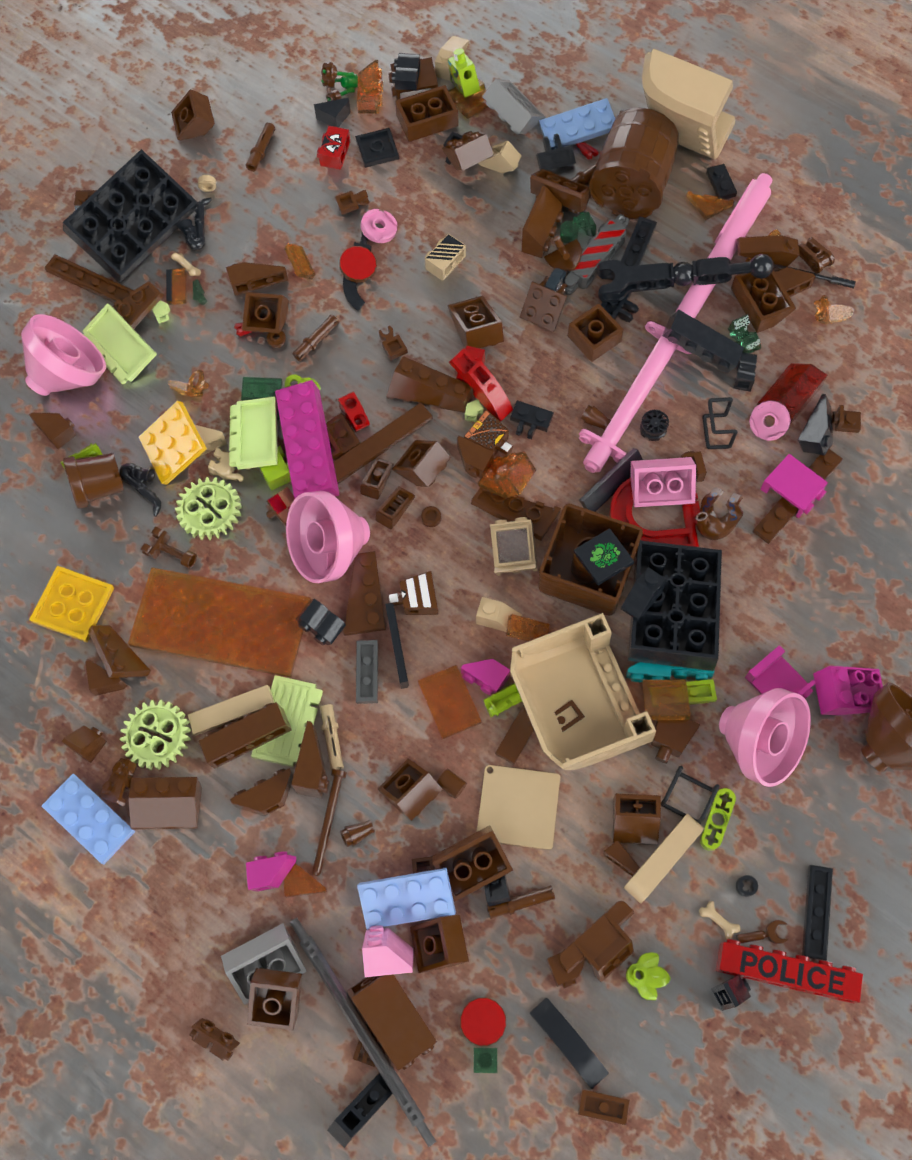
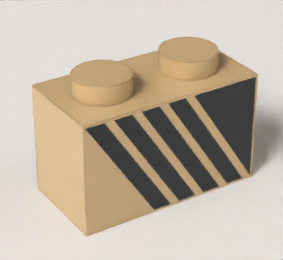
M448 234L444 239L439 240L437 246L432 251L426 254L425 269L443 281L466 257V245Z

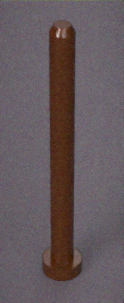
M332 769L331 776L334 777L312 870L314 876H319L322 871L342 778H346L347 772Z

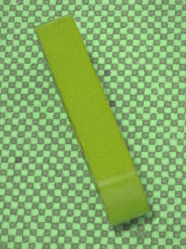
M728 788L720 789L712 802L704 825L705 829L700 837V844L705 850H716L722 843L736 801L734 792ZM724 794H727V799L730 802H727L723 809H719L722 804V799L719 796L722 797ZM713 814H721L724 818V823L722 825L714 824L712 821ZM713 829L720 830V833L718 831L715 832L713 838L717 842L709 845L705 837H709Z

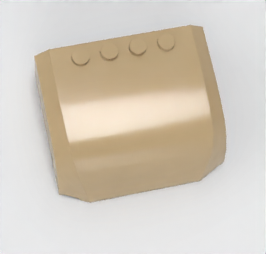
M653 48L651 52H647L645 55L642 72V84L648 109L664 114L675 124L681 146L715 160L720 155L735 125V116L722 111L733 89V80Z
M603 613L512 648L510 673L541 748L551 760L564 770L584 768L653 741L656 733L648 712L640 714L610 648L612 632ZM573 700L585 718L562 732L561 728L578 717V715L571 706L557 716L555 711ZM559 716L565 717L566 721L564 724H559L557 720Z

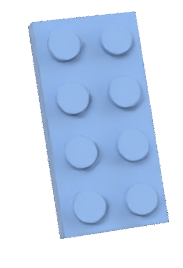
M605 98L539 120L543 136L548 137L551 150L556 149L553 140L554 134H559L562 147L574 145L608 134L615 121V116L608 99Z
M74 773L42 805L58 823L103 865L136 832Z
M447 868L367 881L357 885L367 930L377 925L386 927L452 916L456 913Z

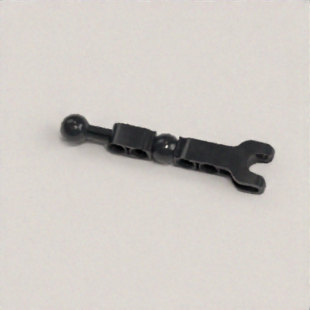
M766 254L755 255L750 262L730 264V259L727 257L694 260L692 265L688 262H680L674 267L673 263L627 266L619 260H608L597 265V274L601 279H609L612 282L599 288L598 297L602 302H618L631 292L667 289L674 287V283L678 286H687L692 282L693 285L721 284L730 281L732 275L751 273L754 277L763 279L772 273L774 262Z

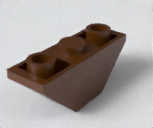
M285 768L280 769L270 779L257 781L254 787L249 790L243 789L236 792L230 801L236 808L266 816L285 805L294 775L290 768L287 770Z

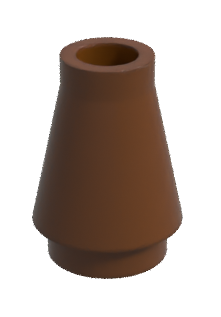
M590 405L587 406L581 417L584 423L606 430L611 421L595 406L592 407Z
M368 820L344 826L340 834L346 847L351 845L354 847L367 836L374 833L375 830L371 821Z

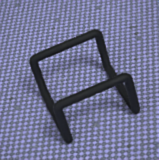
M731 397L710 398L708 400L709 414H704L702 417L707 449H728L733 446L738 431L736 429L716 430L714 422L715 417H726L733 402ZM728 401L724 413L713 414L712 402ZM706 418H710L713 434L733 433L728 445H710Z
M679 766L661 802V806L682 817L686 815L682 811L666 804L680 776L712 792L701 817L698 820L693 818L701 824L712 805L720 785L716 784L712 788L682 773L683 766Z

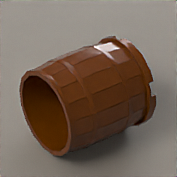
M640 107L627 109L617 115L605 139L596 169L589 182L590 194L596 204L601 208L605 206L611 209V214L615 216L622 214L628 219L646 218L660 207L663 200V191L670 177L679 144V133L675 124L669 118L653 109Z

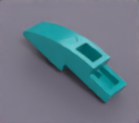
M639 662L628 668L626 678L631 679L633 682H643L646 680L652 681L653 684L661 685L668 683L671 675H674V678L677 679L692 677L697 681L708 680L713 677L715 670L709 671Z

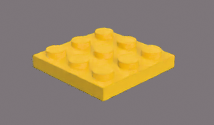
M176 401L139 436L161 483L168 485L207 449L183 402Z
M57 566L29 620L34 624L87 643L90 638L88 630L90 626L97 624L114 587L111 584Z

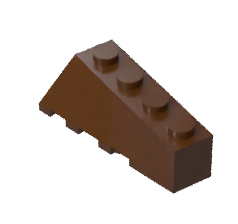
M403 356L393 373L386 398L392 400L394 398L402 399L403 402L409 403L411 401L421 402L424 406H440L441 409L465 413L467 403H470L473 398V389L463 381Z

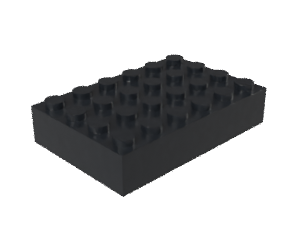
M141 149L63 221V231L113 278L121 283L178 228L177 226L180 221L187 219L195 211L198 202Z
M640 540L635 556L633 586L648 567L666 578L663 593L638 621L631 616L628 661L709 671L715 670L719 659L722 550Z

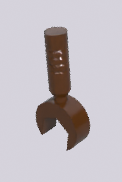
M775 920L768 924L766 931L760 930L738 934L736 939L742 944L764 940L767 937L774 944H782L788 939H779L775 930L778 925L788 924L782 920Z

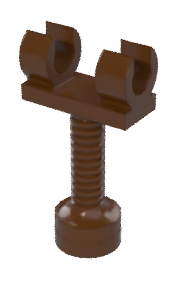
M154 527L151 532L158 539L154 547L144 543L140 548L143 554L155 560L161 551H164L180 559L181 565L189 569L194 566L197 560V554L191 551L184 553L166 544L170 539V535L158 527Z

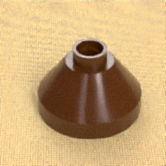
M891 682L885 684L873 696L865 736L867 744L861 748V752L866 760L881 773L889 767L893 770H912V697Z

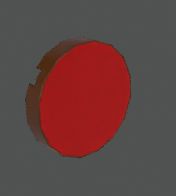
M362 246L347 248L339 260L341 273H343L347 280L354 283H363L370 277L372 278L377 267L376 258L373 253Z
M477 998L470 1001L464 1007L460 1017V1027L464 1036L471 1043L477 1046H490L503 1036L506 1028V1015L503 1008L496 1001L489 998Z

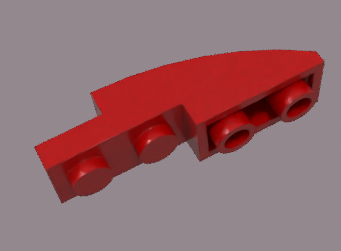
M463 348L449 361V364L475 391L473 395L497 420L501 422L513 411L504 390L481 360L477 362Z

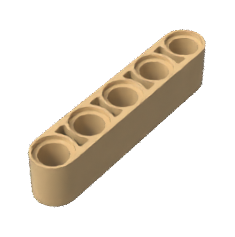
M687 813L623 888L641 904L705 828Z

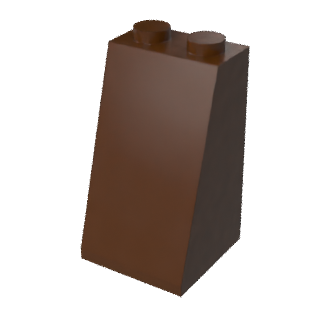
M394 974L365 977L347 990L352 1001L398 1071L400 1069L405 1070L413 1065L414 1059L420 1054L426 1055L433 1050L434 1044L437 1043L436 1039Z

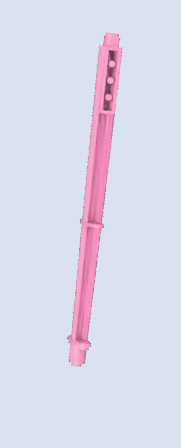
M762 173L758 176L757 180L752 179L714 242L716 245L708 258L727 257L731 261L738 249L737 239L747 235L771 196L769 187L772 183V178L768 174ZM692 283L677 310H681L689 316L696 318L716 284L693 285ZM652 321L647 322L645 325V329L659 340L603 435L600 437L586 429L580 431V441L592 445L583 461L587 471L591 473L600 472L609 456L613 457L614 461L618 463L627 454L616 445L675 350L691 354L685 351L683 347L669 342L667 338L662 336L666 327Z

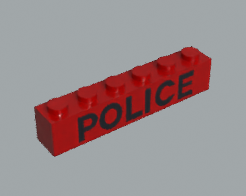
M727 939V942H722L719 945L716 972L732 976L740 975L741 978L848 1003H860L863 974L856 972L854 967L842 966V968L833 967L832 962L823 960L814 963L809 961V957L796 955L795 958L786 956L787 952L773 950L772 953L763 951L764 947L753 944H750L749 947L740 946V941Z

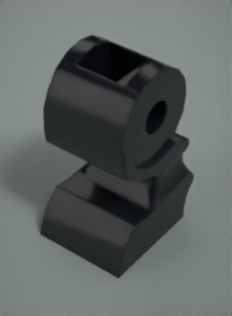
M742 352L736 369L738 372L733 389L751 392L756 375L757 355Z

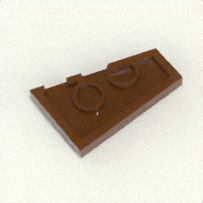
M148 281L130 292V295L125 299H119L114 302L115 305L112 307L134 329L162 299L164 294L153 283Z
M110 625L90 626L88 632L109 678L149 675L151 670Z

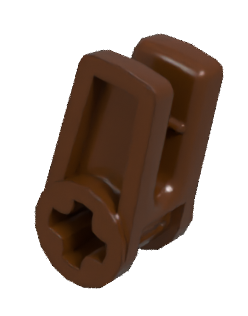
M813 237L807 240L806 245L803 243L798 245L800 257L816 274L822 272L823 268L831 266L835 262L831 251L823 247Z

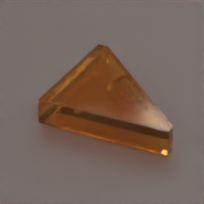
M691 191L687 192L686 195L705 220L734 205L733 199L727 201L706 194L704 196L696 195Z
M296 863L283 880L285 897L327 892L326 887Z

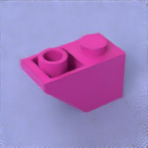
M494 659L463 664L461 674L465 681L471 684L476 683L481 686L480 689L484 693L491 695L503 688L510 677V669Z
M287 852L274 853V857L257 856L254 857V861L246 862L248 890L259 892L279 888L296 863V856L288 855Z

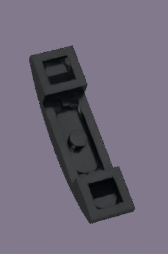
M545 998L529 1013L568 1059L591 1090L609 1074L580 1035L548 998Z

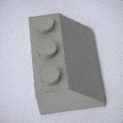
M495 79L482 96L486 100V105L493 110L495 109L499 113L498 117L504 122L507 121L511 125L510 129L516 134L528 133L539 124V120L545 119V116L510 80Z
M284 923L221 956L225 973L244 1005L249 1003L250 982L256 968L301 974L307 972Z

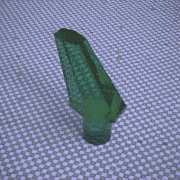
M196 279L193 281L192 299L198 300L201 305H205L207 303V299L204 297L205 292L199 280Z

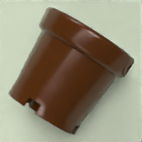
M114 453L78 459L73 456L63 458L67 478L78 509L88 507L90 502L124 491Z

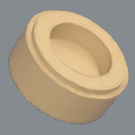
M202 175L198 178V188L204 192H211L216 189V179L210 175Z

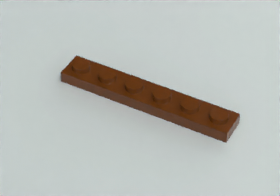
M828 449L826 455H820L811 464L809 469L826 480L839 466L843 458ZM782 497L754 528L753 533L769 544L799 509Z

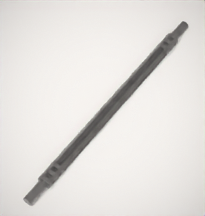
M298 918L293 919L290 924L301 940V947L314 965L412 1126H416L427 1146H432L437 1141L424 1122L425 1117L326 961L311 935L308 936Z

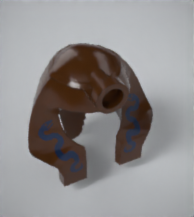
M714 488L705 495L701 501V512L696 515L699 532L709 540L723 539L729 535L744 513L739 506L743 499L742 495L734 493L726 503L729 512L721 518H718L714 513V502L724 491Z

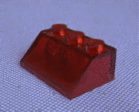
M791 363L757 405L766 401L781 403L790 414L791 425L821 389L828 375L812 364Z

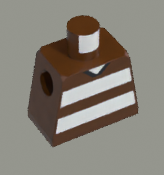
M431 571L400 581L401 592L389 594L390 603H393L394 606L403 605L405 615H438Z

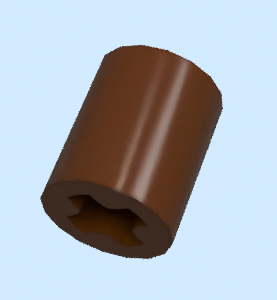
M448 768L437 780L438 785L455 799L467 785L464 780Z

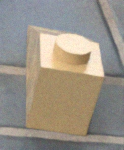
M452 36L442 46L435 60L436 77L451 81L448 59L454 56L453 52L456 49H464L465 53L469 40Z

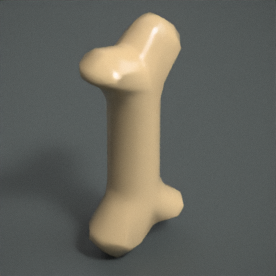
M172 254L171 258L180 263L189 272L190 276H200L201 270L190 264L183 254Z
M709 901L706 907L699 909L701 917L711 918L725 931L726 940L732 939L733 934L741 931L739 924L729 923L716 912L714 901Z

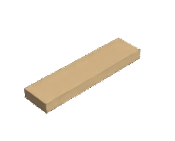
M265 685L188 714L193 735L197 736L242 719L246 714L255 713L263 709L266 704L274 703L270 687Z

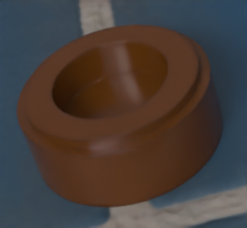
M434 506L426 507L421 513L423 524L427 527L438 526L441 522L440 510Z

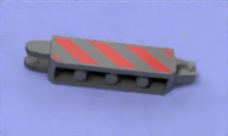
M620 214L614 220L610 218L599 227L598 233L589 239L585 249L582 248L579 264L574 271H567V277L564 280V283L567 284L564 290L567 295L574 293L578 287L587 289L598 276L597 265L600 262L611 260L625 243L626 228L629 224L627 217Z

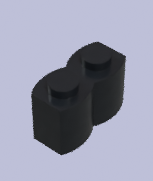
M399 53L398 58L394 59V70L396 71L392 72V83H395V89L417 91L421 65L420 54Z
M315 598L307 603L296 618L299 622L298 626L305 632H312L315 635L314 639L321 645H331L346 626L338 616L330 612L329 609Z

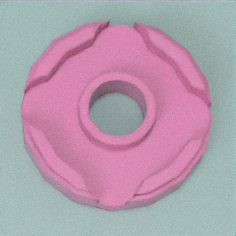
M372 209L363 215L361 230L369 240L376 243H386L395 237L397 221L394 216L385 210L382 212L379 209ZM375 224H381L383 228H378Z
M766 401L754 408L749 422L751 430L757 437L771 441L785 435L789 429L791 419L784 405L776 401ZM771 415L774 417L775 423L773 426L766 425V416Z

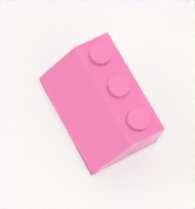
M685 457L631 461V486L634 507L695 503L696 464L693 459Z
M381 925L372 926L370 930H366L362 946L365 977L413 972L414 950L408 943L391 929L383 928Z

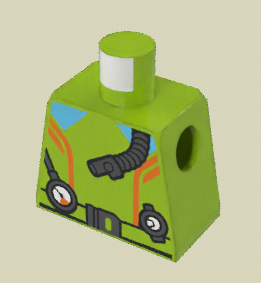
M456 49L453 52L454 56L448 59L450 80L466 98L481 90L474 63L464 53V49Z

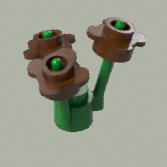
M333 62L323 64L321 82L323 87L326 86L328 93L326 95L327 101L342 99L341 96L355 92V88H358L359 80L354 72L337 71V67ZM336 82H341V86L347 90L339 92L337 89L331 90L330 88H334Z

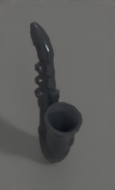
M211 197L198 201L197 208L195 209V226L192 225L191 219H184L177 226L184 233L186 244L193 250H200L204 246V206L212 201Z
M134 463L123 464L119 469L120 477L125 483L134 487L137 492L154 504L153 515L157 517L161 509V500L157 497L156 493L148 489L147 485L143 483V481L148 484L153 482L155 469L153 467L142 468Z

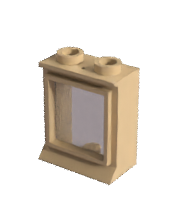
M527 517L516 518L514 522L497 520L495 524H490L494 573L497 576H501V573L506 572L515 574L521 573L523 570L538 571L534 530L531 519L528 520Z

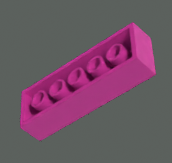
M313 380L276 390L275 394L294 498L302 493L326 491L335 497L339 496L319 388Z

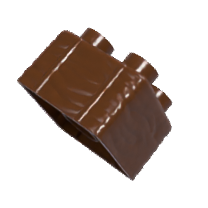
M566 504L563 507L547 553L539 569L538 588L540 592L600 614L613 615L619 604L632 565L598 586L574 554V549L610 528L634 560L643 534L642 528L573 504Z

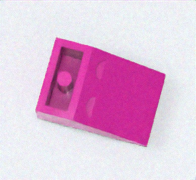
M828 666L813 673L821 715L870 713L873 696L883 687L879 669Z

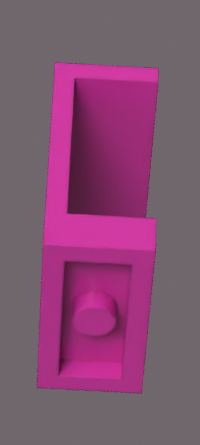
M788 454L764 480L761 490L766 494L771 489L776 491L799 509L796 517L800 518L803 513L807 515L815 506L812 503L816 499L820 501L827 492L824 489L828 482Z
M780 645L754 666L745 676L760 694L772 689L782 688L800 694L806 699L814 692L812 687L816 684L814 680L808 684L782 657L785 650Z

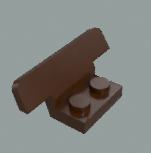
M616 902L559 954V961L568 974L585 959L592 966L594 976L602 982L634 952L632 940L620 928L634 914V910L626 902Z

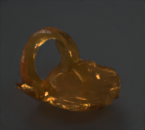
M822 295L819 300L813 303L817 307V312L815 313L816 321L821 324L842 322L853 316L855 311L846 305H829L826 295Z
M200 369L191 374L188 384L179 381L167 382L172 390L190 397H202L203 391L209 387V384L204 379V372ZM198 373L199 379L196 386H194L193 379Z

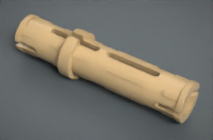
M323 705L320 707L323 722L321 729L325 734L330 770H340L344 768L337 733L339 726L335 721L333 705ZM328 719H329V721H330V727H331V732H332V734H330V728H329ZM332 740H333L334 749H335V755H336V756H334V751H333V746H332Z

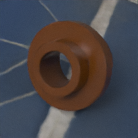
M283 331L280 334L268 333L267 342L273 348H281L286 342V335Z

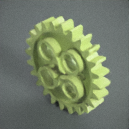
M206 477L205 482L198 479L197 485L191 482V489L184 487L186 494H179L182 500L176 501L179 507L175 508V511L178 514L176 517L180 521V526L185 529L187 534L191 532L194 538L199 534L201 540L207 535L208 539L211 540L214 534L219 538L220 532L227 535L225 529L233 530L232 523L238 524L236 517L241 516L239 511L242 509L241 503H239L241 499L237 495L236 489H233L230 483L226 485L225 480H221L218 483L217 477L210 482L209 478ZM207 494H212L210 497L205 498ZM222 505H227L226 508L219 509ZM198 507L196 511L190 512L193 508ZM213 519L211 523L205 524L207 520Z
M151 700L150 706L142 703V710L135 707L136 714H128L131 720L123 722L127 725V729H121V732L126 734V736L121 737L120 740L126 744L121 748L127 751L125 756L132 758L131 761L135 764L138 763L139 767L144 768L146 765L147 769L152 770L153 766H155L156 769L160 770L162 763L168 768L169 760L176 763L175 756H183L180 750L181 748L188 749L184 741L191 740L186 735V733L191 732V729L185 727L190 722L187 719H183L186 714L182 711L179 712V707H173V704L169 701L165 705L164 701L159 700L157 705L155 701ZM154 717L153 724L147 725L148 720ZM173 724V730L166 733L167 727ZM143 727L153 733H159L163 737L172 739V742H167L157 736H151L147 732L139 731V728ZM145 737L144 743L138 745L139 739ZM164 744L163 751L157 753L158 746Z

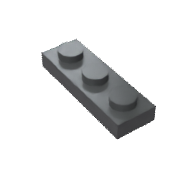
M378 640L357 641V704L378 703Z

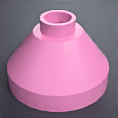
M43 314L34 315L22 330L25 368L28 374L25 381L33 391L40 395L48 396L51 392L94 385L106 370L105 359L96 346L80 331L60 319Z
M315 491L302 493L292 502L287 516L286 538L291 559L298 572L312 583L329 582L342 577L362 546L368 542L370 537L369 525L363 517H359L329 492Z
M776 688L742 702L736 707H727L720 718L719 729L725 735L744 776L764 786L773 787L785 781L800 762L809 738L811 716L808 703L803 696L782 688Z

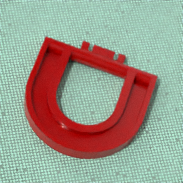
M629 478L619 486L612 498L610 518L642 528L636 523L632 515L634 502L631 478ZM695 493V500H698L697 493ZM695 501L693 504H681L685 528L657 531L642 528L641 541L699 547L695 526L697 525L696 515L701 512L699 501Z

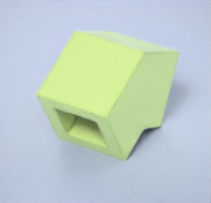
M159 301L152 310L160 324L169 320L168 313L170 308L167 303Z
M478 399L467 403L465 420L476 422L478 417L483 414V407Z

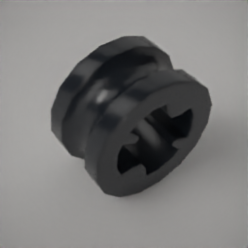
M745 875L737 880L736 890L741 896H752L758 890V882L754 877ZM743 880L745 881V883L748 881L751 882V892H749V890H743Z

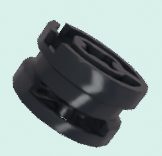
M660 410L647 411L643 415L640 424L641 435L644 438H648L649 441L660 440L667 433L669 426L668 416Z

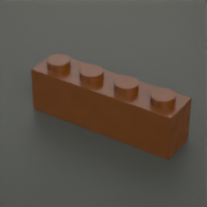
M275 702L266 704L263 709L255 713L246 714L243 719L237 722L226 724L223 729L217 732L206 734L205 738L199 740L207 764L215 769L292 731L284 709Z

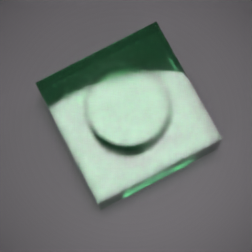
M474 1048V1073H497V1048Z

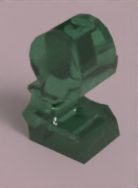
M580 212L577 217H573V222L565 221L561 224L560 237L562 242L570 243L575 239L578 240L580 229H583L587 236L596 235V224L589 212Z
M748 314L733 320L728 328L730 336L735 339V342L745 347L744 353H752L761 349V341L758 334L748 331V325L750 324Z

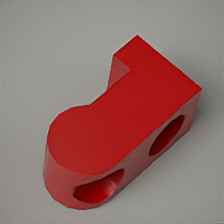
M354 391L338 399L341 411L344 412L355 432L370 425L368 417L364 412L365 410Z

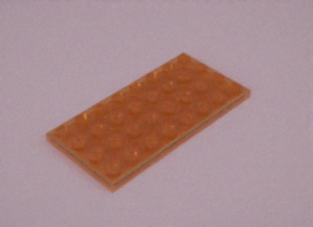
M151 567L128 645L130 647L291 678L303 635V630L298 626L299 622L296 618L311 600V597Z

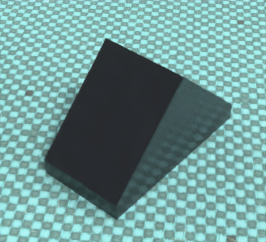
M349 97L314 104L316 119L333 127L339 128L351 113Z

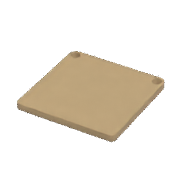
M494 765L486 766L477 832L490 825L500 844L551 850L554 841L560 775ZM488 768L493 769V772L491 774L487 772Z

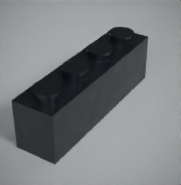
M677 310L670 316L662 335L669 342L683 347L685 351L697 355L704 362L711 363L718 370L726 373L737 367L745 348L681 310Z

